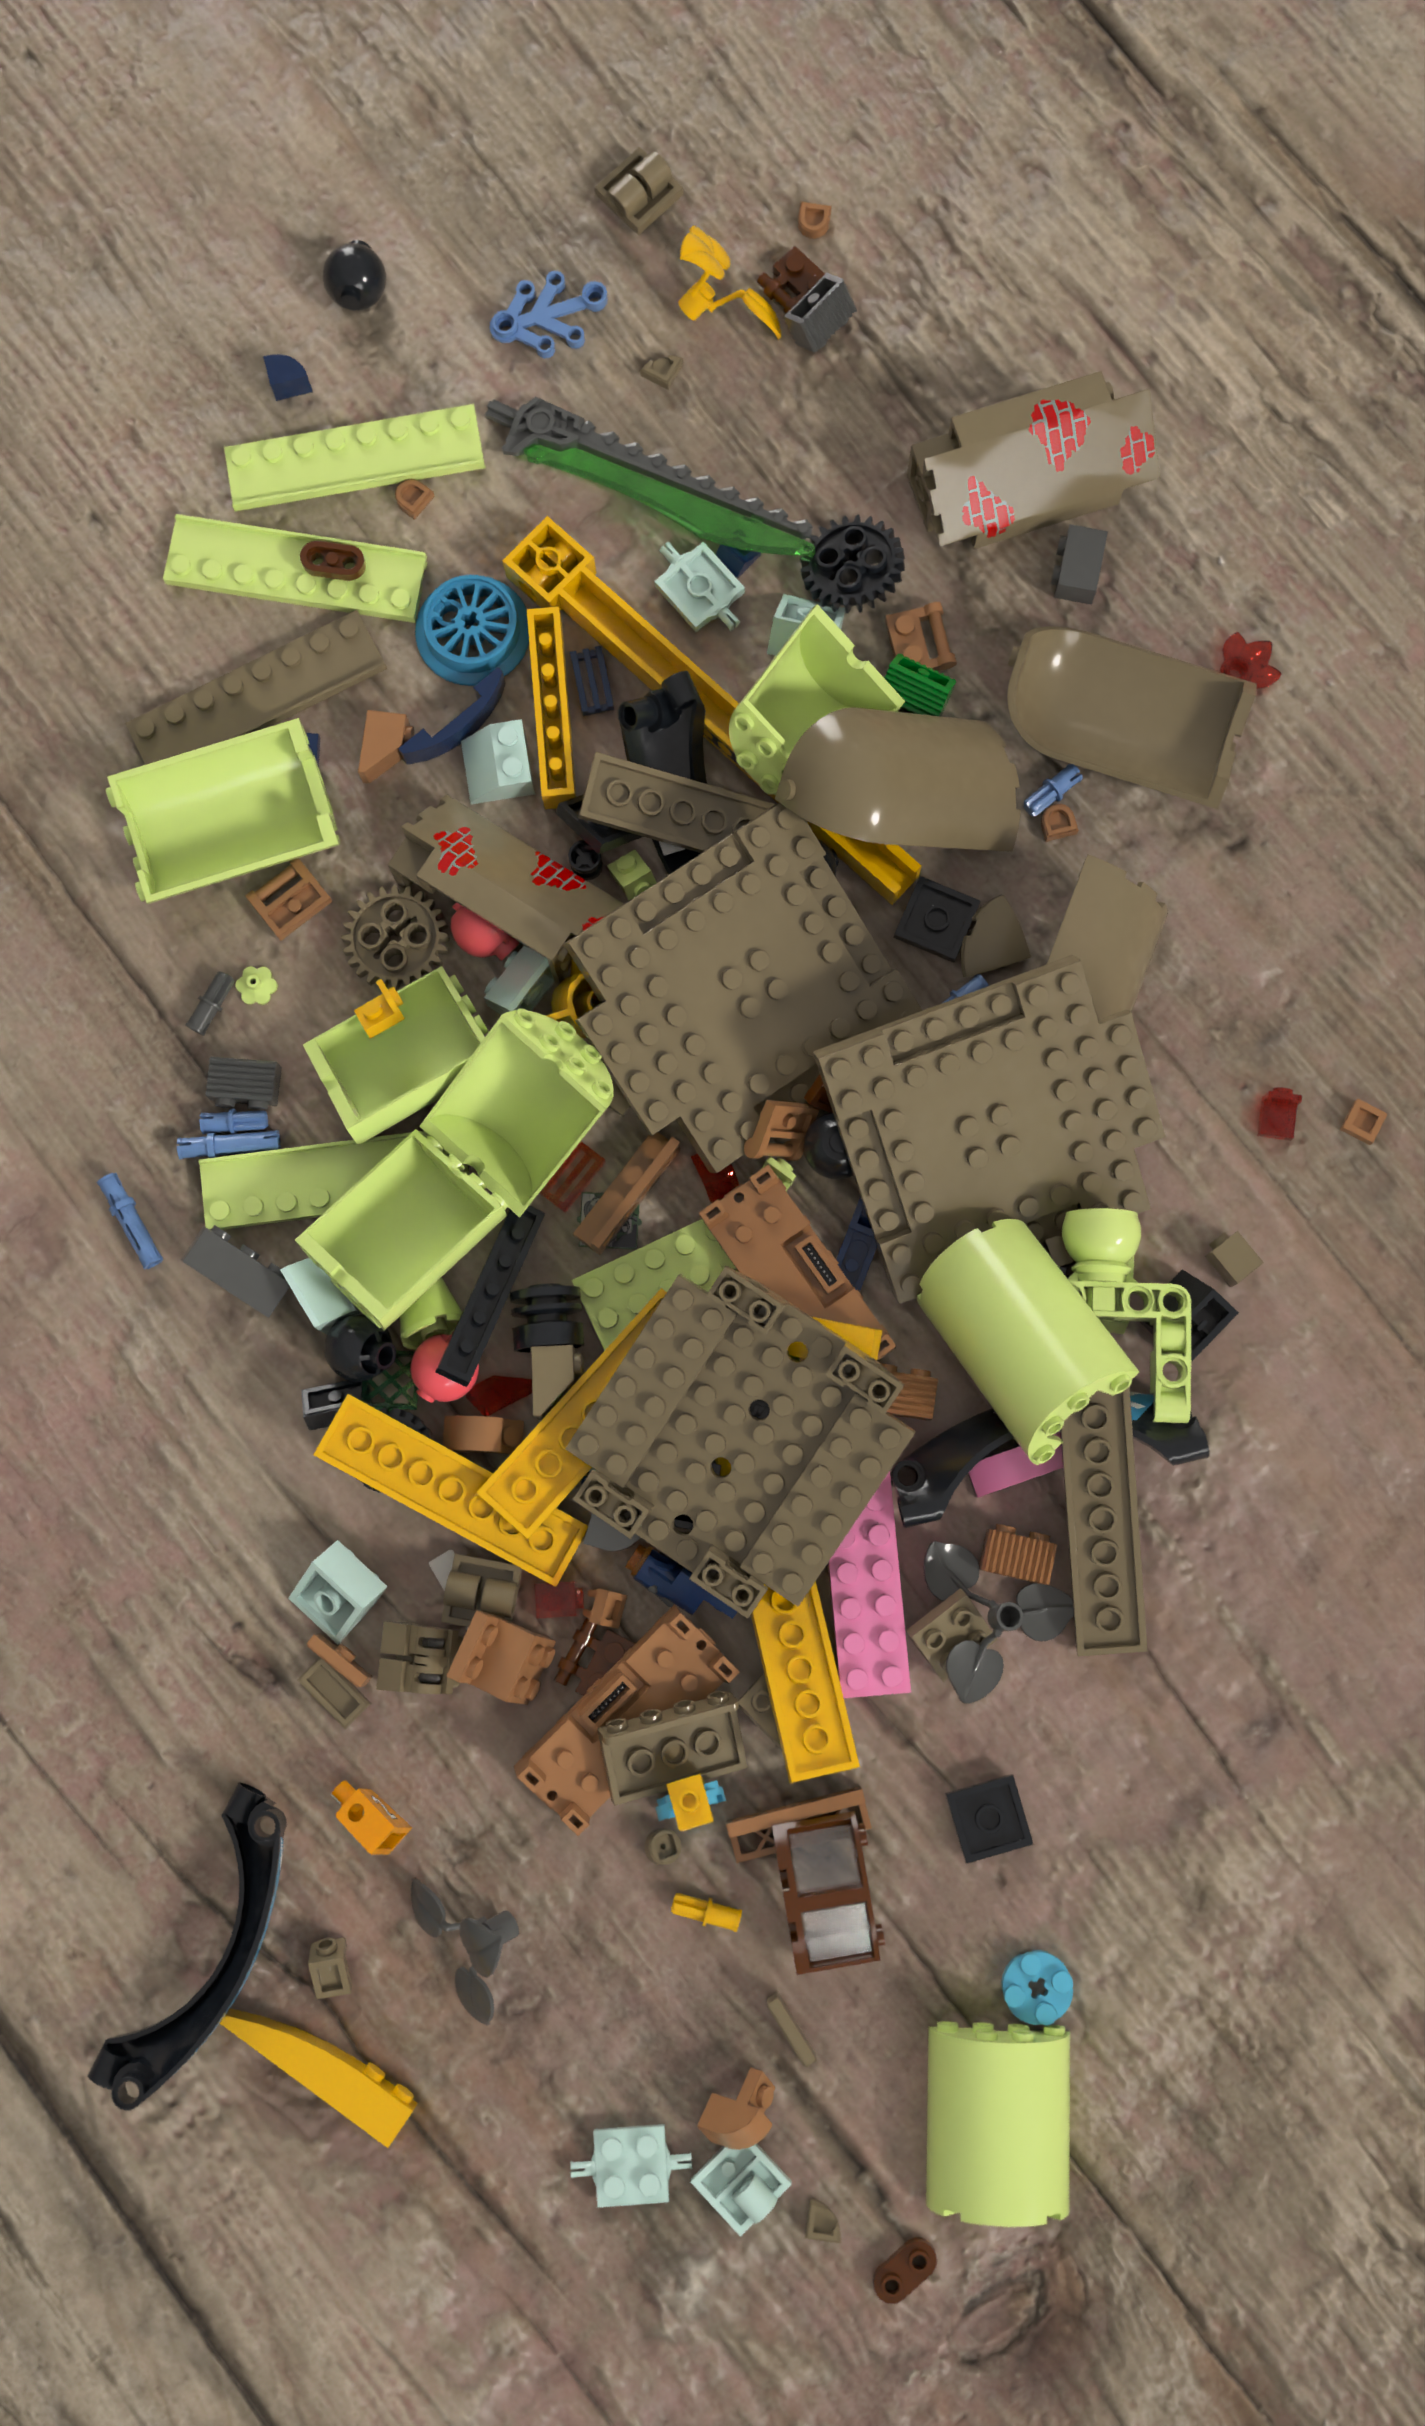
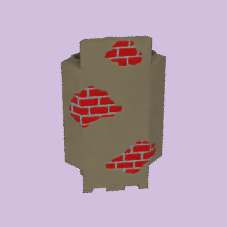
M1102 371L951 417L948 434L911 445L907 477L927 532L935 531L940 547L970 538L973 549H977L1118 505L1125 489L1159 479L1160 472L1150 388L1114 399V392L1110 382H1105Z
M448 794L440 799L436 808L430 806L418 814L415 825L407 822L401 826L406 838L387 864L396 883L404 889L416 883L432 894L435 890H438L547 958L554 982L558 985L562 980L571 976L572 957L563 944L624 904Z

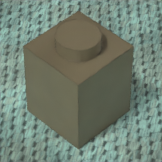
M1238 1231L1230 1237L1225 1232L1209 1244L1213 1250L1205 1256L1230 1287L1238 1284L1264 1263Z

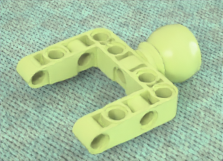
M1111 1208L1078 1209L1067 1212L1062 1225V1238L1069 1256L1076 1262L1071 1267L1074 1273L1068 1280L1097 1317H1112V1321L1150 1322V1325H1153V1351L1150 1352V1394H1154L1153 1422L1188 1423L1191 1414L1190 1294L1181 1285L1138 1283L1129 1274L1132 1269L1126 1263L1134 1257L1141 1241V1225L1137 1212ZM1134 1293L1141 1296L1144 1302L1142 1310L1137 1311L1129 1306L1128 1297L1130 1294ZM1165 1295H1172L1178 1301V1309L1175 1312L1168 1311L1164 1307L1163 1297ZM1165 1363L1173 1364L1177 1368L1178 1377L1175 1381H1169L1163 1375Z

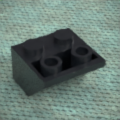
M1182 1269L1168 1284L1181 1285L1190 1294L1192 1362L1239 1312L1215 1289ZM1165 1295L1163 1297L1164 1307L1168 1311L1175 1312L1178 1309L1176 1298L1172 1295ZM1139 1321L1153 1335V1325H1150V1322Z

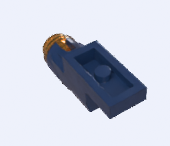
M639 1544L625 1565L627 1569L632 1571L630 1575L634 1577V1580L643 1585L649 1592L654 1593L668 1607H672L675 1604L685 1612L693 1615L702 1601L705 1600L716 1610L723 1612L732 1619L737 1614L736 1610L689 1579L693 1574L691 1571L667 1555L656 1551L651 1546L646 1548Z

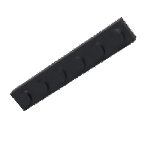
M529 1206L518 1217L509 1209L435 1373L462 1386H468L545 1216L544 1212Z

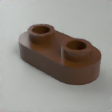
M311 541L302 548L300 553V560L305 571L312 576L352 581L361 577L366 569L363 553L353 545ZM318 558L324 559L321 564H313ZM355 563L353 568H345L346 564Z
M912 2238L876 2269L873 2276V2285L879 2299L888 2304L899 2303L934 2272L937 2265V2257L932 2244L923 2238ZM917 2255H922L926 2258L925 2263L921 2266H916L912 2262L913 2258ZM888 2280H896L898 2287L895 2290H888L885 2287Z

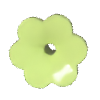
M249 966L245 968L242 977L235 984L236 989L241 993L242 1000L249 1005L255 1002L260 1005L267 1004L271 999V994L276 992L278 988L277 982L272 978V973L267 967L256 969Z

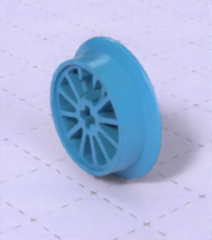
M462 575L449 579L436 588L420 608L415 626V638L419 653L434 673L455 684L475 686L497 667L506 676L520 663L529 646L527 608L518 594L499 580L480 575ZM466 595H473L470 606L466 604L464 598ZM483 596L488 597V598L481 604V606L478 607L480 597H483ZM455 599H460L461 604L455 601ZM495 603L502 606L501 608L489 611ZM448 612L457 613L456 617L451 619L452 622L443 621V616ZM506 616L509 620L508 624L491 622ZM488 631L504 633L506 635L502 641H499ZM453 635L444 646L438 643L439 639ZM462 640L463 646L461 655L457 656L452 654V650ZM486 640L495 649L489 653H484L481 643ZM470 645L477 646L480 654L478 657H468Z

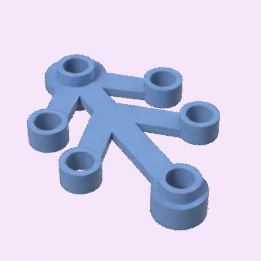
M551 271L546 276V285L531 312L520 315L524 305L531 303L536 297L534 284L531 281L523 280L517 284V293L508 309L497 312L491 319V335L501 343H510L518 340L535 348L541 358H550L555 353L554 340L550 336L543 335L540 337L525 329L536 325L566 339L567 345L570 348H581L585 343L583 329L579 326L567 325L556 320V318L584 309L593 312L602 310L608 301L606 287L600 282L592 281L583 287L581 296L550 305L555 295L563 292L565 289L564 275L560 271ZM553 280L561 281L558 285L551 284ZM524 289L531 290L527 295L521 293ZM594 297H597V298L600 299L599 301H596V302L590 301V300H591L592 298H594ZM504 326L511 327L509 330L506 331L501 330V328ZM574 334L581 336L578 340L570 339ZM543 344H549L551 346L547 350H543L540 348Z

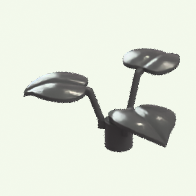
M938 1541L932 1542L927 1549L923 1567L927 1587L937 1599L944 1601L961 1588L971 1600L989 1607L987 1620L993 1632L982 1641L980 1646L971 1640L958 1643L947 1656L946 1670L948 1678L960 1701L964 1704L981 1700L999 1683L1004 1668L1003 1658L999 1652L987 1649V1646L995 1638L1000 1637L1002 1632L1013 1631L1021 1627V1630L1029 1638L1040 1642L1049 1641L1057 1637L1074 1616L1073 1599L1063 1591L1050 1585L1034 1583L1023 1587L1016 1595L1017 1604L1013 1602L997 1604L994 1600H988L976 1595L967 1589L977 1583L980 1573L978 1561L969 1550L959 1545Z
M416 1877L413 1878L411 1883V1902L416 1920L421 1928L435 1938L442 1934V1930L453 1931L460 1929V1938L466 1948V1952L469 1954L472 1966L469 1971L465 1967L457 1969L455 1974L456 1991L468 2013L480 2023L486 2026L490 2025L494 2015V2001L487 1984L482 1978L477 1976V1973L487 1978L495 1972L503 1944L514 1939L519 1934L518 1924L514 1916L509 1911H503L488 1920L485 1916L477 1920L467 1917L459 1923L450 1924L445 1921L446 1912L439 1898Z

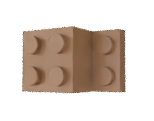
M476 1610L446 1677L459 1683L471 1684L505 1702L528 1705L529 1701H532L539 1692L541 1686L539 1678L543 1669L548 1668L555 1656V1649L553 1647L556 1641L545 1635L533 1633L500 1616Z

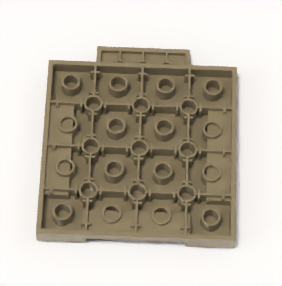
M780 802L563 944L601 1002L575 1020L589 1043L602 1055L601 1060L648 1134L654 1135L676 1120L710 1173H718L745 1154L744 1144L753 1137L766 1100L808 1104L804 1096L820 1074L813 1051L922 1011L899 971L892 969L825 861L823 856L826 855V852L807 821Z
M1074 955L813 1051L892 1293L899 1304L917 1298V1295L922 1293L923 1289L919 1285L922 1277L929 1266L945 1249L976 1228L981 1233L993 1228L992 1223L994 1221L1004 1219L1021 1220L1040 1244H1043L1046 1239L1062 1236V1225L1066 1213L1072 1210L1111 1208L1130 1210L1139 1214L1151 1209L1134 1149L1166 1136L1133 1016L1129 1010H1124L1098 1020L1082 961Z

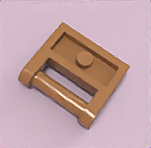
M932 602L921 608L885 615V624L894 658L897 654H902L936 671L947 670L956 666L955 654L950 651L941 617L944 613L941 602ZM927 620L930 622L938 652V657L932 659L929 658L920 623Z
M299 858L290 860V865L258 890L255 892L251 890L244 895L280 941L333 902ZM299 875L302 878L301 881L267 907L264 905L263 902L295 877Z
M766 1100L754 1135L744 1144L745 1155L752 1159H759L763 1156L783 1157L788 1161H798L804 1152L805 1134L809 1126L816 1120L819 1109L807 1103ZM771 1137L790 1139V1141H786L784 1144L769 1143Z

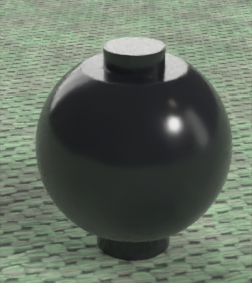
M353 240L337 247L329 254L323 267V283L327 294L337 305L351 311H362L375 305L382 297L386 287V271L380 257L371 249L369 244L361 240Z
M833 1112L820 1116L809 1126L804 1137L803 1149L808 1164L816 1173L829 1179L837 1180L853 1176Z
M352 1314L341 1318L331 1327L325 1339L324 1352L328 1365L338 1376L349 1381L364 1382L377 1377L393 1364L396 1357V1349L388 1329L383 1330L377 1327L364 1314Z

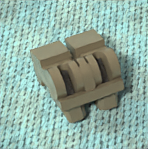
M384 1621L380 1653L395 1654L396 1658H380L376 1690L421 1694H452L453 1688L458 1687L459 1682L446 1676L463 1637L459 1635L457 1630L423 1626L408 1622Z

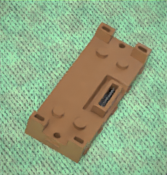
M769 1164L749 1177V1181L744 1184L741 1183L725 1194L723 1199L720 1201L717 1199L699 1212L701 1219L738 1272L760 1282L809 1316L882 1330L877 1361L896 1349V1344L885 1327L880 1325L863 1301L861 1293L846 1278L839 1268L836 1258L822 1244L811 1228L810 1221L806 1215L803 1216L787 1193V1188L776 1176Z
M675 1604L513 1766L517 1777L550 1809H554L559 1814L561 1820L577 1836L589 1826L590 1817L610 1798L597 1728L606 1726L607 1722L614 1719L624 1718L629 1720L640 1717V1714L646 1710L659 1709L662 1711L673 1708L674 1704L679 1701L693 1700L695 1702L706 1699L707 1695L714 1692L723 1682L730 1683L740 1673L736 1666L714 1645L715 1642L701 1627L697 1628Z

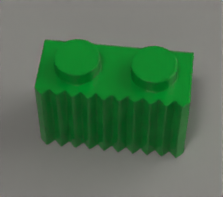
M897 654L892 660L884 677L905 700L900 709L903 708L913 714L942 716L957 682L955 679H951L943 673L928 668L926 665H921L920 662H915L914 659H909L902 654Z

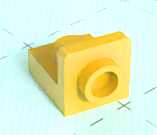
M382 979L376 982L382 994L354 1010L370 1039L405 1019L398 1008L404 1004L394 986L387 989Z

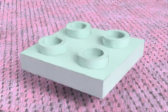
M758 2144L737 2150L722 2146L691 2178V2183L740 2237L753 2223L757 2224L763 2220L774 2208L778 2198L792 2185L791 2179Z

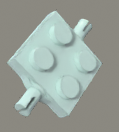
M670 542L665 543V546L663 545L659 552L671 564L667 571L654 581L658 591L695 632L699 631L711 620L720 618L730 631L734 630V626L736 628L740 620L734 616L729 607L745 593V587L704 542L691 552L682 555L674 549Z
M665 2124L594 2129L592 2161H572L570 2163V2170H572L571 2178L593 2177L597 2190V2208L669 2202L668 2181L671 2170L692 2169V2154L670 2155L666 2144Z

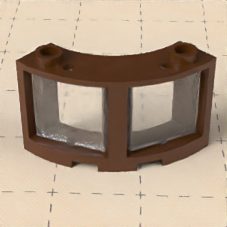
M855 1811L772 1825L782 1890L790 1889V1891L783 1892L797 1975L881 1961L879 1946L885 1945L882 1924H875L862 1846H868L865 1825L857 1824ZM791 1848H792V1854H793V1859H794L793 1861H792L791 1852H790V1849H791ZM793 1869H795L799 1891H797ZM801 1912L803 1913V1918H804V1924H805V1930H806V1931H804V1929H803V1923H802Z

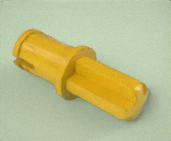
M681 1893L675 1894L671 1906L673 1914L701 1921L702 1926H706L707 1923L732 1930L736 1933L742 1915V1909L738 1910L712 1902L713 1898H709L706 1901Z

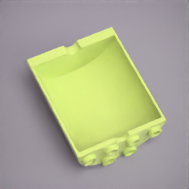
M818 604L806 615L736 707L730 718L729 737L732 749L736 755V761L767 794L776 795L791 751L801 736L819 719L836 710L850 707L898 712L905 702L869 661H861L853 654L855 645Z
M442 966L397 991L404 1003L398 1008L405 1019L371 1039L365 1032L358 1017L354 1015L303 1044L347 1131L357 1144L369 1140L439 1100L484 1040V1035L489 1032L480 1015L472 1016L477 1011L468 995L466 994L462 997L459 995L465 991L455 974L448 977Z
M526 1009L509 1011L501 1015L419 1127L429 1136H433L449 1154H453L462 1164L472 1166L477 1171L478 1177L486 1185V1188L492 1193L496 1192L507 1203L508 1208L520 1217L610 1106L614 1095L613 1083L609 1071L601 1060L602 1055L594 1046L589 1045L576 1034V1030L572 1025L564 1021L558 1022L550 1017Z
M416 1129L295 1239L313 1263L332 1279L331 1282L371 1322L383 1330H386L506 1217L505 1210L508 1208L507 1203L496 1192L490 1195L484 1190L486 1185L476 1174L472 1172L468 1176L463 1172L465 1167L453 1154H450L448 1157L443 1154V1147L433 1136L430 1135L425 1138Z
M951 2021L937 2022V2027H928L927 2207L943 2217L960 2213L961 2222L987 2226H1039L1047 2224V2217L1057 2220L1066 2218L1069 2215L1070 2031H1065V2027L1061 2025H1044L1043 2030H1029V2025L1018 2023L1008 2024V2031H995L994 2024L985 2022L973 2023L972 2028H958V2023Z

